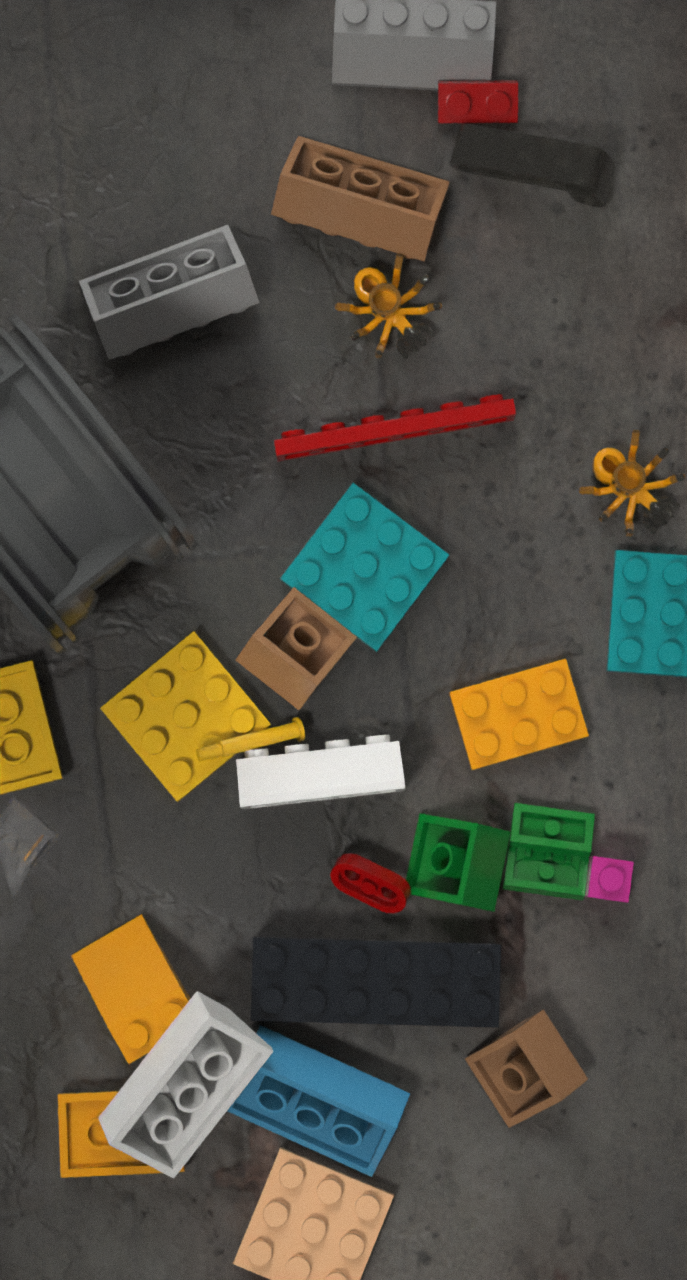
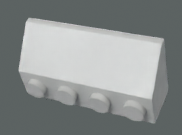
M390 735L365 737L366 745L350 746L349 739L325 742L326 749L309 751V744L285 746V754L269 756L268 748L245 751L244 759H236L240 807L242 809H252L404 791L405 779L399 741L390 742Z
M196 991L99 1116V1122L109 1145L175 1178L274 1052L272 1047L229 1008Z

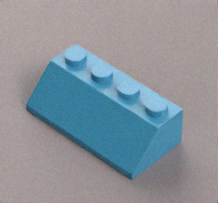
M260 1025L256 1034L270 1045L274 1052L227 1111L372 1177L398 1127L410 1093Z

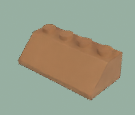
M298 136L280 174L271 215L280 217L291 224H303L319 229L327 235H339L359 241L367 247H378L392 251L406 259L425 261L450 182Z

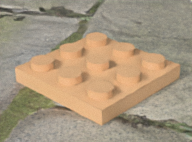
M280 1147L233 1264L270 1280H360L394 1194Z

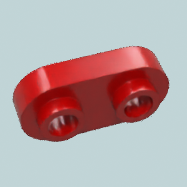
M347 853L341 855L331 870V881L338 890L385 913H398L402 911L411 895L410 885L402 876L357 854Z

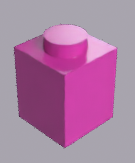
M589 856L585 897L628 903L634 862Z

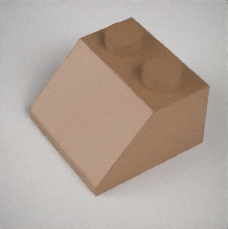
M293 587L252 635L236 658V661L296 709L300 710L356 640L357 636Z
M544 1009L516 1024L465 1058L508 1128L559 1103L588 1080Z

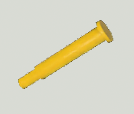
M295 717L292 719V723L222 740L218 744L196 749V756L198 761L218 756L226 757L294 738L298 741H303L305 739L304 726L301 719Z

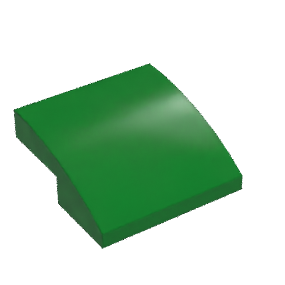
M514 803L503 890L583 901L586 892L589 856L592 849L595 814Z

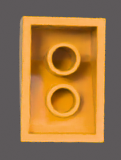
M142 914L71 955L99 1012L128 1064L151 1051L191 999Z

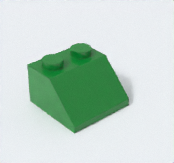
M419 813L406 881L411 888V895L495 912L511 831L478 823Z

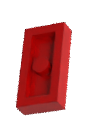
M518 80L438 81V123H518Z

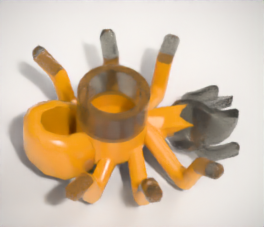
M401 253L396 254L391 284L387 283L386 277L382 272L372 267L363 268L356 274L354 289L357 298L369 306L359 307L347 303L335 304L337 311H347L355 315L372 314L375 317L365 327L351 334L350 338L353 341L368 335L383 320H386L380 342L375 351V357L379 359L386 348L391 327L398 329L396 349L403 359L408 358L407 353L402 348L403 342L409 351L419 352L415 339L424 346L427 345L426 336L419 329L425 330L432 338L435 337V333L425 323L408 321L406 315H426L431 311L441 310L442 303L440 302L430 303L424 307L401 308V305L415 297L430 279L428 275H424L411 290L401 296L398 290L404 257Z
M633 430L628 461H626L624 455L619 450L610 447L601 449L594 457L592 471L595 478L609 486L602 488L585 486L579 488V493L582 495L593 494L594 496H602L614 493L618 496L599 516V521L605 522L626 498H629L624 521L626 526L625 534L628 537L633 535V516L636 503L642 505V524L651 534L654 535L657 531L648 522V519L658 526H666L668 524L663 518L662 513L670 518L674 517V513L664 502H667L675 509H678L680 504L669 496H652L648 490L665 488L685 479V474L680 473L664 480L645 483L646 477L666 457L669 450L663 448L643 468L636 462L640 436L639 430Z

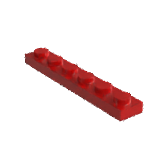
M502 394L480 398V404L464 407L462 401L450 402L440 405V411L424 414L423 408L410 409L400 412L401 418L386 421L384 415L370 416L361 419V425L346 428L344 422H335L321 426V432L305 434L304 429L289 430L281 433L282 439L274 440L277 462L514 421L516 416L514 399L504 400Z

